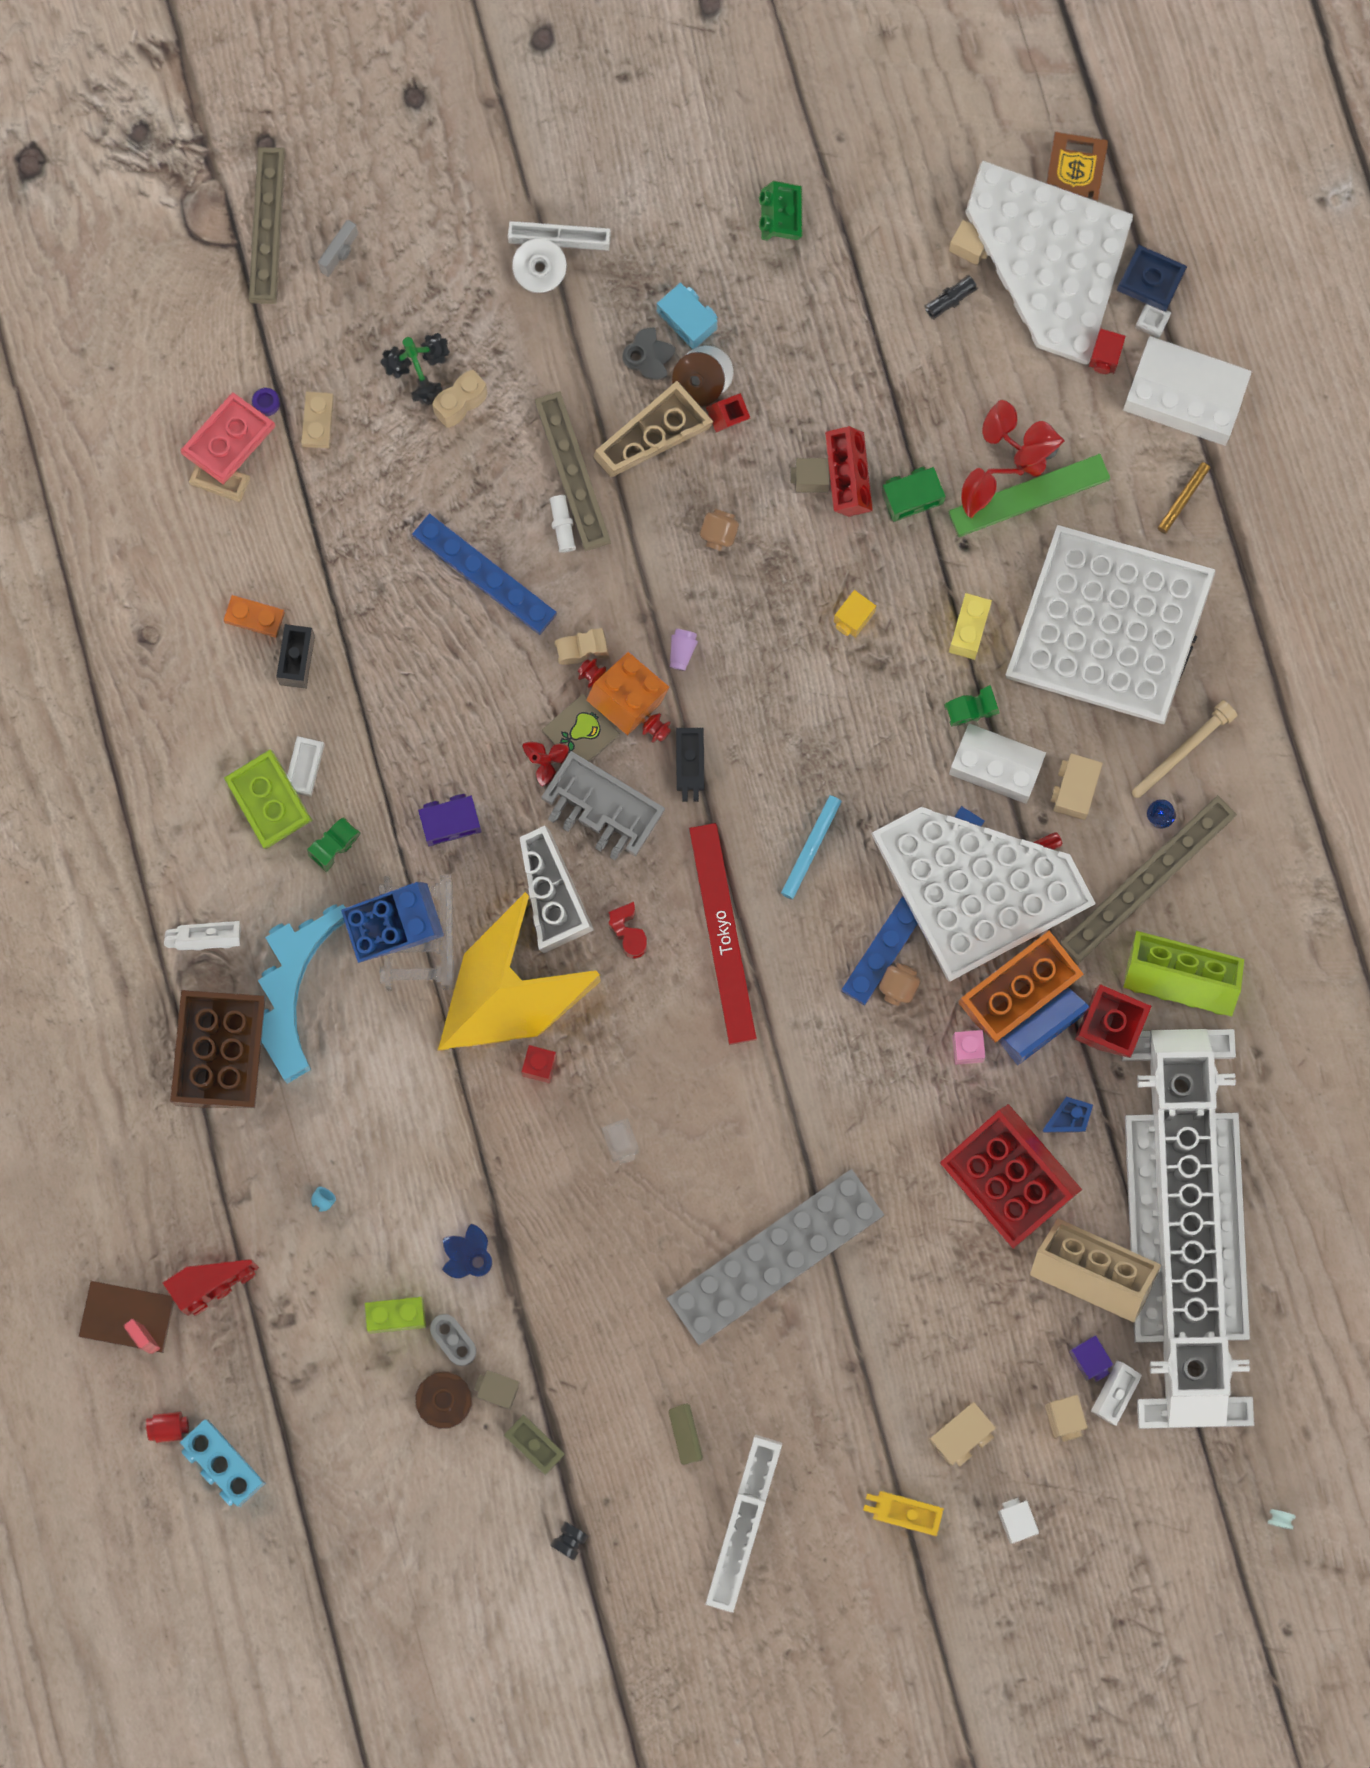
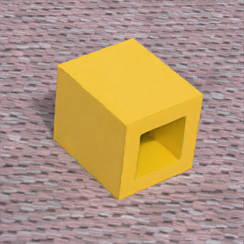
M854 590L834 615L836 629L846 636L850 634L856 638L874 615L876 605Z

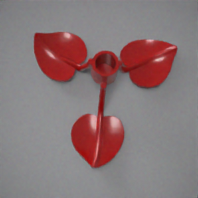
M999 400L990 409L983 423V437L990 444H997L1004 438L1016 448L1018 452L1014 456V463L1017 469L990 468L986 472L981 468L973 470L966 478L961 492L963 509L968 517L973 518L995 495L997 482L992 474H1018L1022 476L1026 472L1037 477L1044 472L1047 464L1046 457L1065 442L1049 423L1038 421L1032 424L1024 435V445L1020 446L1008 435L1017 425L1018 416L1015 407L1006 400Z

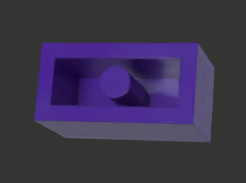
M466 794L455 795L450 798L449 802L439 804V801L429 802L423 805V809L418 810L428 847L482 833L472 795L467 797Z

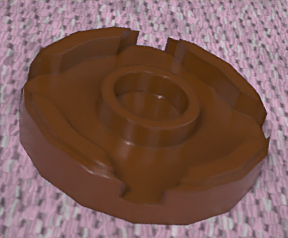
M436 1372L428 1376L419 1385L415 1395L416 1409L420 1417L428 1425L438 1429H450L461 1424L469 1415L472 1407V1393L468 1384L459 1375L451 1372Z

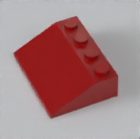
M1009 1104L998 1110L939 1162L1013 1249L1082 1191V1188Z

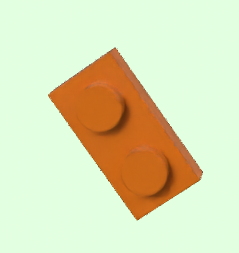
M231 595L223 621L226 624L277 638L285 611Z

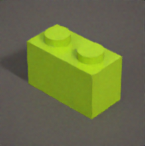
M422 1297L365 1303L367 1332L370 1334L426 1328L424 1299Z

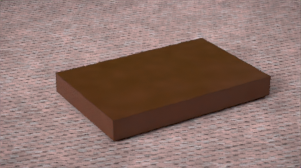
M90 1281L78 1337L140 1349L124 1328L126 1323L134 1319L146 1327L159 1345L160 1349L156 1352L163 1353L174 1300L169 1295Z

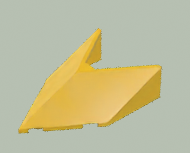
M526 892L464 953L438 1051L463 1046L470 1047L505 1042L520 1038L538 1037L601 982L600 974L596 970L522 981L510 968L525 910L531 904L529 895Z

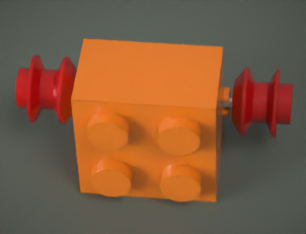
M629 652L607 672L606 666L600 669L596 666V658L592 661L587 659L578 669L580 673L578 680L586 678L589 681L587 687L592 688L586 701L627 736L640 723H643L642 734L650 733L653 736L652 743L657 740L662 742L671 732L669 728L671 722L663 723L660 721L661 713L652 716L650 714L662 703L669 686Z

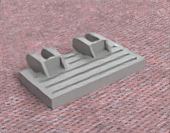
M572 751L542 795V800L551 805L558 795L561 796L548 818L553 823L558 820L567 803L575 807L564 822L563 829L568 832L579 816L580 823L598 834L605 824L608 825L595 849L602 851L614 831L620 834L622 837L611 851L610 858L613 860L618 858L630 839L631 841L627 845L626 851L637 856L665 812V808Z

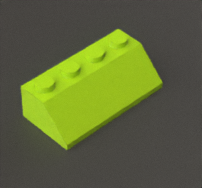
M1136 931L1125 972L1123 988L1135 993L1155 996L1161 1000L1182 1003L1191 1008L1197 1007L1212 1011L1218 1015L1232 1017L1241 992L1244 959Z

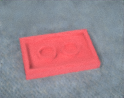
M232 392L182 447L181 454L224 485L275 428V422Z

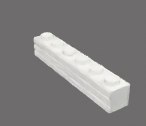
M509 221L508 242L524 244L529 240L541 238L550 240L559 247L609 251L610 229Z

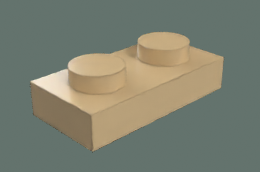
M306 392L302 447L330 448L333 393Z

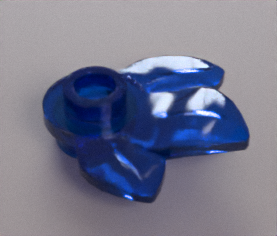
M470 1224L465 1238L461 1236L443 1238L444 1251L450 1258L442 1268L447 1275L457 1279L466 1277L469 1274L481 1277L491 1270L492 1257L487 1252L488 1238L478 1226ZM482 1258L484 1260L483 1266L480 1268L474 1267V1259Z

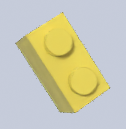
M965 593L949 653L975 660L992 600Z

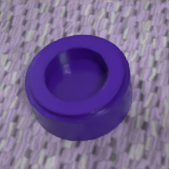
M261 388L254 393L252 405L267 417L274 415L278 411L280 400L273 389Z

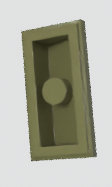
M687 1403L671 1408L669 1416L681 1464L686 1465L702 1461L703 1456L690 1404L688 1405Z

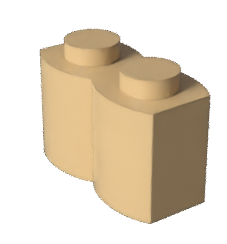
M474 370L465 372L455 381L453 387L443 390L436 396L432 404L434 415L446 428L457 425L465 417L467 411L477 408L484 402L488 395L486 383Z

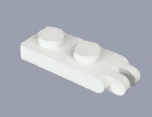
M240 921L180 925L176 929L166 930L164 945L167 948H176L177 950L197 951L208 948L240 946Z

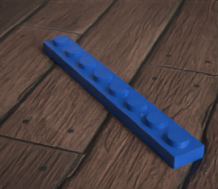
M962 806L955 815V818L980 827L985 822V820ZM902 896L841 990L864 1006L881 982L886 969L892 965L918 925L904 896Z

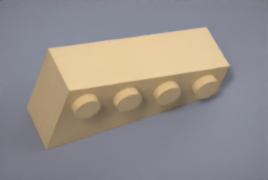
M676 381L595 450L593 458L612 478L710 429L713 421L680 383Z

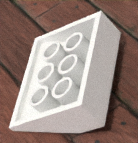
M1149 336L1123 411L1226 446L1252 371Z

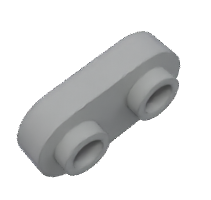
M447 1314L435 1317L430 1325V1332L449 1359L458 1366H466L472 1363L476 1357V1346L455 1318ZM443 1324L450 1326V1332L446 1335L440 1333V1327ZM459 1347L467 1348L468 1353L465 1357L457 1355Z

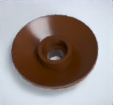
M693 352L683 356L676 363L672 373V384L678 381L701 407L709 405L719 398L725 386V374L722 366L713 356L703 352ZM693 376H697L700 379L699 385L692 383Z

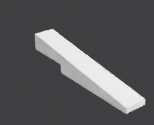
M758 1435L754 1436L705 1605L734 1612L782 1442Z

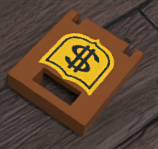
M1055 132L1046 184L1088 198V193L1092 192V200L1098 202L1108 140ZM1067 143L1091 146L1093 147L1092 154L1066 150Z

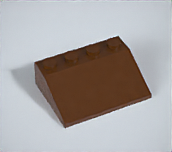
M181 990L170 1098L172 1104L180 1107L255 1108L266 996Z

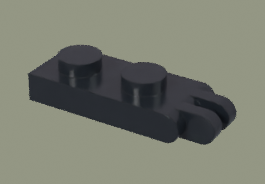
M676 728L677 791H682V802H688V791H693V802H699V791H704V728Z

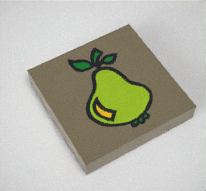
M582 694L546 725L542 732L554 745L559 743L565 744L569 747V753L572 751L590 762L617 739L620 733L602 713L586 701L587 697Z

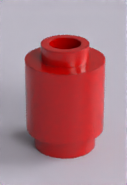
M179 1411L155 1414L153 1418H147V1438L149 1441H155L156 1443L183 1440L185 1434L189 1433L188 1417H183L182 1412Z

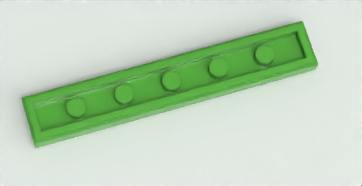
M1101 454L995 493L992 500L983 509L978 511L973 518L967 516L963 505L949 510L948 514L959 538L1110 481V475Z

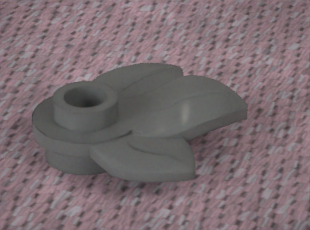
M651 327L642 329L636 334L634 342L623 350L622 359L628 368L639 370L645 378L658 380L667 377V371L663 364L673 357L676 348L667 342L656 340V329ZM639 354L641 358L638 361H634L631 359V356Z

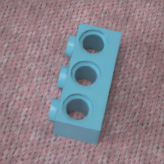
M207 1419L203 1420L180 1442L184 1447L181 1451L182 1454L192 1464L195 1461L198 1462L203 1468L200 1474L210 1485L216 1482L222 1489L219 1495L229 1506L235 1504L237 1507H241L266 1484ZM200 1436H206L209 1441L208 1448L203 1452H198L195 1448V1440ZM219 1457H225L228 1462V1467L223 1473H217L214 1470V1462ZM243 1478L247 1483V1489L244 1493L237 1495L233 1491V1483L236 1479Z

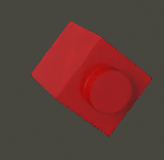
M1100 328L1088 367L1094 368V371L1100 374H1115L1126 335Z
M741 393L706 407L708 415L713 421L712 425L716 433L751 418Z
M529 1045L521 1071L522 1076L550 1084L557 1059L556 1052Z

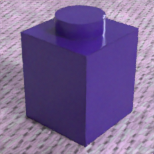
M1096 1335L1069 1351L1086 1381L1091 1378L1095 1382L1110 1374L1108 1368L1114 1365Z

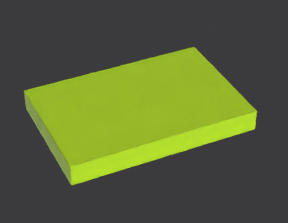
M271 749L224 777L264 849L269 848L313 821L274 751Z

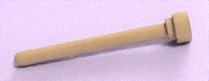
M1224 700L1214 707L1215 711L1212 713L1213 717L1132 790L1133 797H1142L1220 724H1230L1238 716L1233 707Z

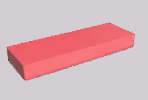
M134 1319L125 1324L124 1328L140 1349L149 1354H154L160 1349L144 1325Z

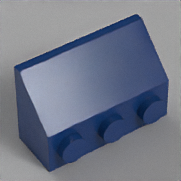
M1067 987L1002 1037L999 1043L1018 1066L1082 1018L1089 1009V1006Z

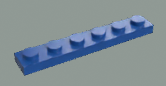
M430 513L412 533L416 540L537 634L541 635L556 617L557 612Z

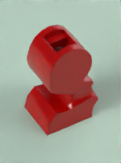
M634 902L609 911V928L614 932L618 940H623V951L626 956L633 959L642 957L647 950V938L643 929L625 926L627 921L634 919Z

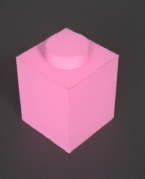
M983 1030L955 1032L952 1037L955 1065L983 1063L985 1059Z

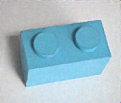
M680 282L657 303V313L694 349L717 330L718 317L709 306L704 307L698 301L699 296L691 287L686 288Z

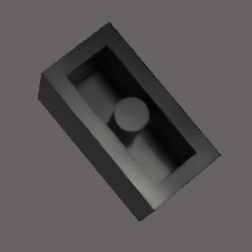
M285 624L276 675L279 685L307 689L315 634L311 627Z

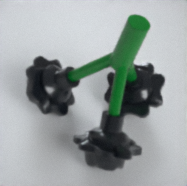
M435 333L432 336L426 335L425 342L421 343V347H416L413 339L406 337L402 342L405 349L399 351L397 346H393L390 350L383 351L382 355L384 358L381 359L380 363L385 368L386 374L389 376L393 374L396 379L410 373L409 366L413 362L418 375L417 382L419 386L411 393L413 401H420L423 405L433 404L436 396L443 391L441 383L428 381L427 376H424L417 356L418 353H423V360H429L431 366L437 363H445V356L450 354L447 347L448 340L442 338L440 333Z

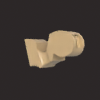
M603 628L591 629L587 633H577L576 636L563 637L554 642L559 655L558 663L562 665L581 663L590 654L596 655L598 659L610 658Z

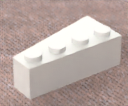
M543 826L521 836L520 843L525 872L527 873L528 890L532 903L539 950L546 953L594 931L550 830Z

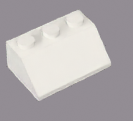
M969 723L949 775L1027 804L1046 752Z

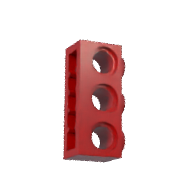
M851 426L825 432L834 511L848 517L872 512L864 432Z

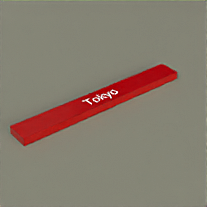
M717 824L690 827V838L729 1045L756 1041V1032Z

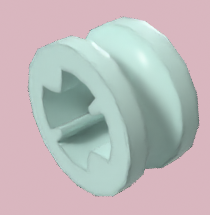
M1270 1509L1272 1519L1268 1520L1267 1524L1293 1530L1294 1526L1291 1524V1521L1296 1518V1515Z

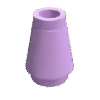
M676 629L675 634L671 635L669 667L682 671L686 670V666L698 643L696 633Z

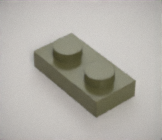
M524 1414L504 1434L545 1475L565 1455Z

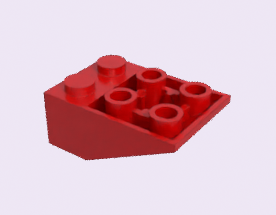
M251 1259L188 1266L164 1281L163 1285L181 1312L188 1316L190 1314L197 1316L209 1307L207 1303L214 1298L220 1300L232 1292L230 1287L238 1282L244 1284L256 1276L254 1271L259 1269V1266Z

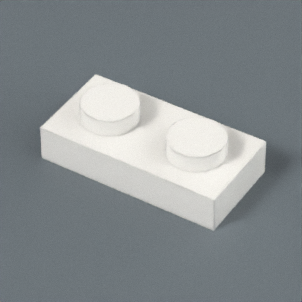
M1116 1361L1091 1411L1105 1421L1117 1425L1142 1375L1125 1363Z

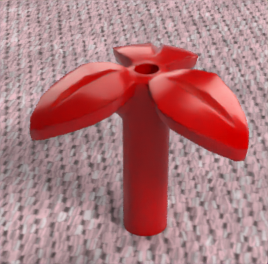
M526 742L522 744L524 753L532 763L542 764L536 771L538 783L542 787L548 785L556 773L551 763L562 764L568 756L569 747L562 743L552 746L549 754H546V749L541 743Z

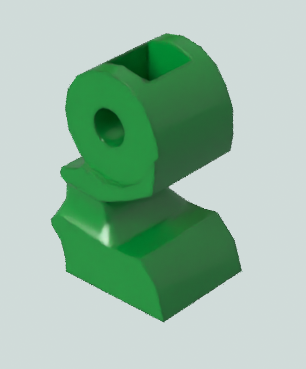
M991 685L981 689L978 697L963 695L944 704L951 720L949 722L950 726L952 727L963 725L972 720L978 721L983 717L990 718L1000 714Z
M343 817L328 832H325L321 839L314 841L307 849L308 856L327 873L335 863V855L347 852L361 832L355 829Z

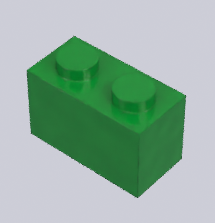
M926 467L917 468L911 472V475L901 478V476L892 477L885 482L886 484L883 485L881 492L893 522L943 505L946 497L934 467L926 469Z

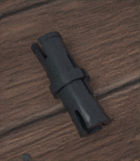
M967 275L951 288L946 287L942 294L925 304L924 308L930 318L935 320L951 307L956 308L960 301L977 291L978 287L975 281Z

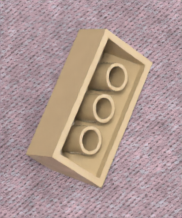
M1058 1218L1037 1251L1030 1276L1122 1318L1135 1322L1152 1289L1161 1264Z

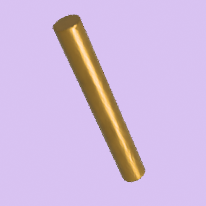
M1201 462L1157 527L1160 532L1164 534L1168 532L1210 470L1208 464Z

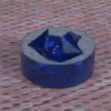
M1160 799L1150 804L1147 809V818L1154 827L1164 829L1173 824L1176 818V811L1169 801Z

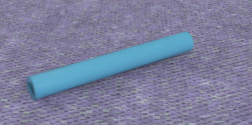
M831 795L828 797L781 892L783 896L794 899L842 802L840 799Z

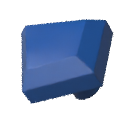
M1066 1096L1042 1130L1043 1133L1085 1132L1093 1104Z

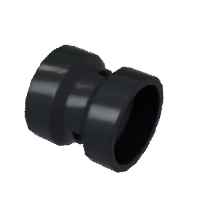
M565 1521L561 1527L563 1534L559 1535L558 1538H554L550 1546L570 1559L575 1560L579 1554L578 1545L584 1544L589 1535Z

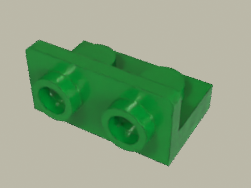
M772 181L759 194V204L761 205L759 229L761 230V239L767 241L771 237L776 236L799 240L802 237V186Z

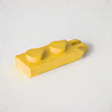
M879 1491L878 1496L866 1495V1500L877 1502L876 1507L868 1505L863 1507V1511L873 1513L872 1519L937 1536L944 1508Z

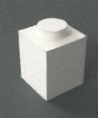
M1015 1498L1002 1503L1004 1509L998 1511L1010 1544L1039 1534L1027 1501L1020 1503L1019 1498Z

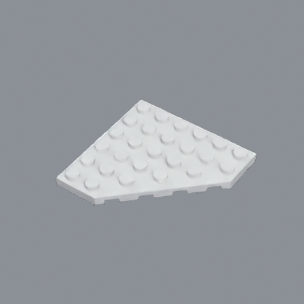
M982 161L965 212L970 223L973 222L987 255L991 256L1000 280L1005 289H1008L1019 316L1023 323H1026L1032 334L1031 338L1035 346L1087 365L1092 356L1133 215Z
M919 807L871 833L948 982L1096 904L1070 854L1008 836L1005 833L986 827H980L927 808Z

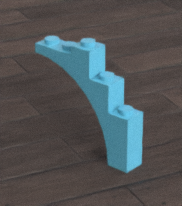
M337 904L332 905L322 912L324 916L315 921L309 919L299 925L298 928L300 930L294 932L290 923L285 926L282 923L273 927L269 931L270 935L265 937L282 966L279 968L273 966L265 970L261 974L262 978L258 980L275 1008L271 1011L269 1009L264 1011L262 1044L287 1084L311 1070L302 1051L297 1031L296 1006L299 988L306 968L319 946L333 931L345 923L341 912L345 908L344 904L339 907Z

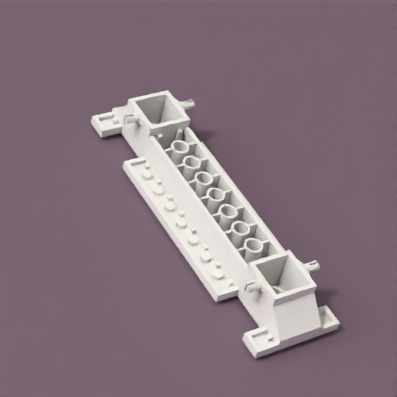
M1234 1029L1142 1031L1131 1058L1122 1056V1061L1150 1060L1151 1076L1138 1075L1137 1081L1147 1082H1138L1137 1086L1138 1088L1151 1087L1153 1115L1125 1116L1130 1251L1161 1264L1160 1271L1147 1300L1134 1322V1342H1163L1164 1362L1150 1361V1367H1161L1151 1368L1150 1373H1164L1165 1399L1137 1400L1138 1429L1254 1426L1253 1397H1229L1231 1395L1230 1378L1232 1372H1249L1250 1366H1238L1249 1365V1359L1232 1360L1228 1351V1341L1250 1339L1239 1113H1215L1218 1085L1235 1086V1080H1224L1234 1079L1235 1073L1218 1074L1214 1064V1059H1234L1236 1057ZM1177 1079L1184 1080L1188 1085L1187 1092H1178L1174 1087V1081ZM1194 1361L1200 1365L1201 1373L1198 1377H1193L1188 1373L1187 1366L1189 1362Z

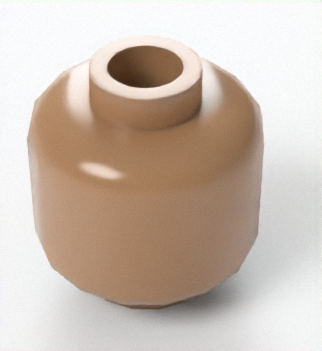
M714 509V512H708L705 515L700 530V537L707 541V547L721 551L722 546L731 547L733 545L739 528L738 521L734 519L735 515L718 509Z
M897 962L896 966H889L879 984L880 991L885 994L884 1000L896 1006H899L900 1002L910 1003L920 985V979L916 976L917 971Z

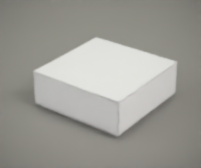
M1145 304L1135 328L1160 339L1171 312H1164Z

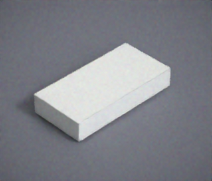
M297 736L287 774L297 794L312 797L325 745L324 742Z

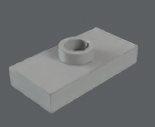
M346 220L319 259L320 271L324 275L329 277L339 261L345 260L351 251L350 245L358 235L355 223Z

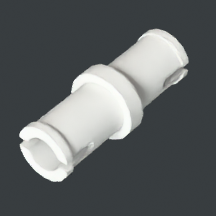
M566 495L553 496L549 499L554 519L552 529L556 530L560 553L576 549L571 528L574 524L573 519L569 517Z

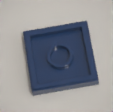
M1138 244L1118 285L1117 291L1166 312L1188 266Z

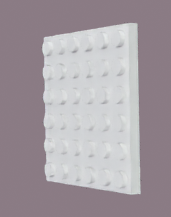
M1057 525L1009 663L1006 678L1164 725L1215 576V569Z

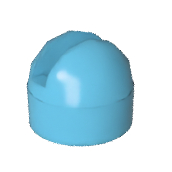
M318 1187L311 1197L312 1207L314 1208L315 1205L319 1207V1212L329 1210L336 1201L335 1195L324 1187Z

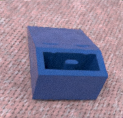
M415 882L341 910L358 963L418 946L444 936L427 883Z

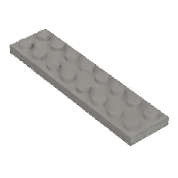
M851 1169L666 1299L700 1346L881 1219L884 1214Z

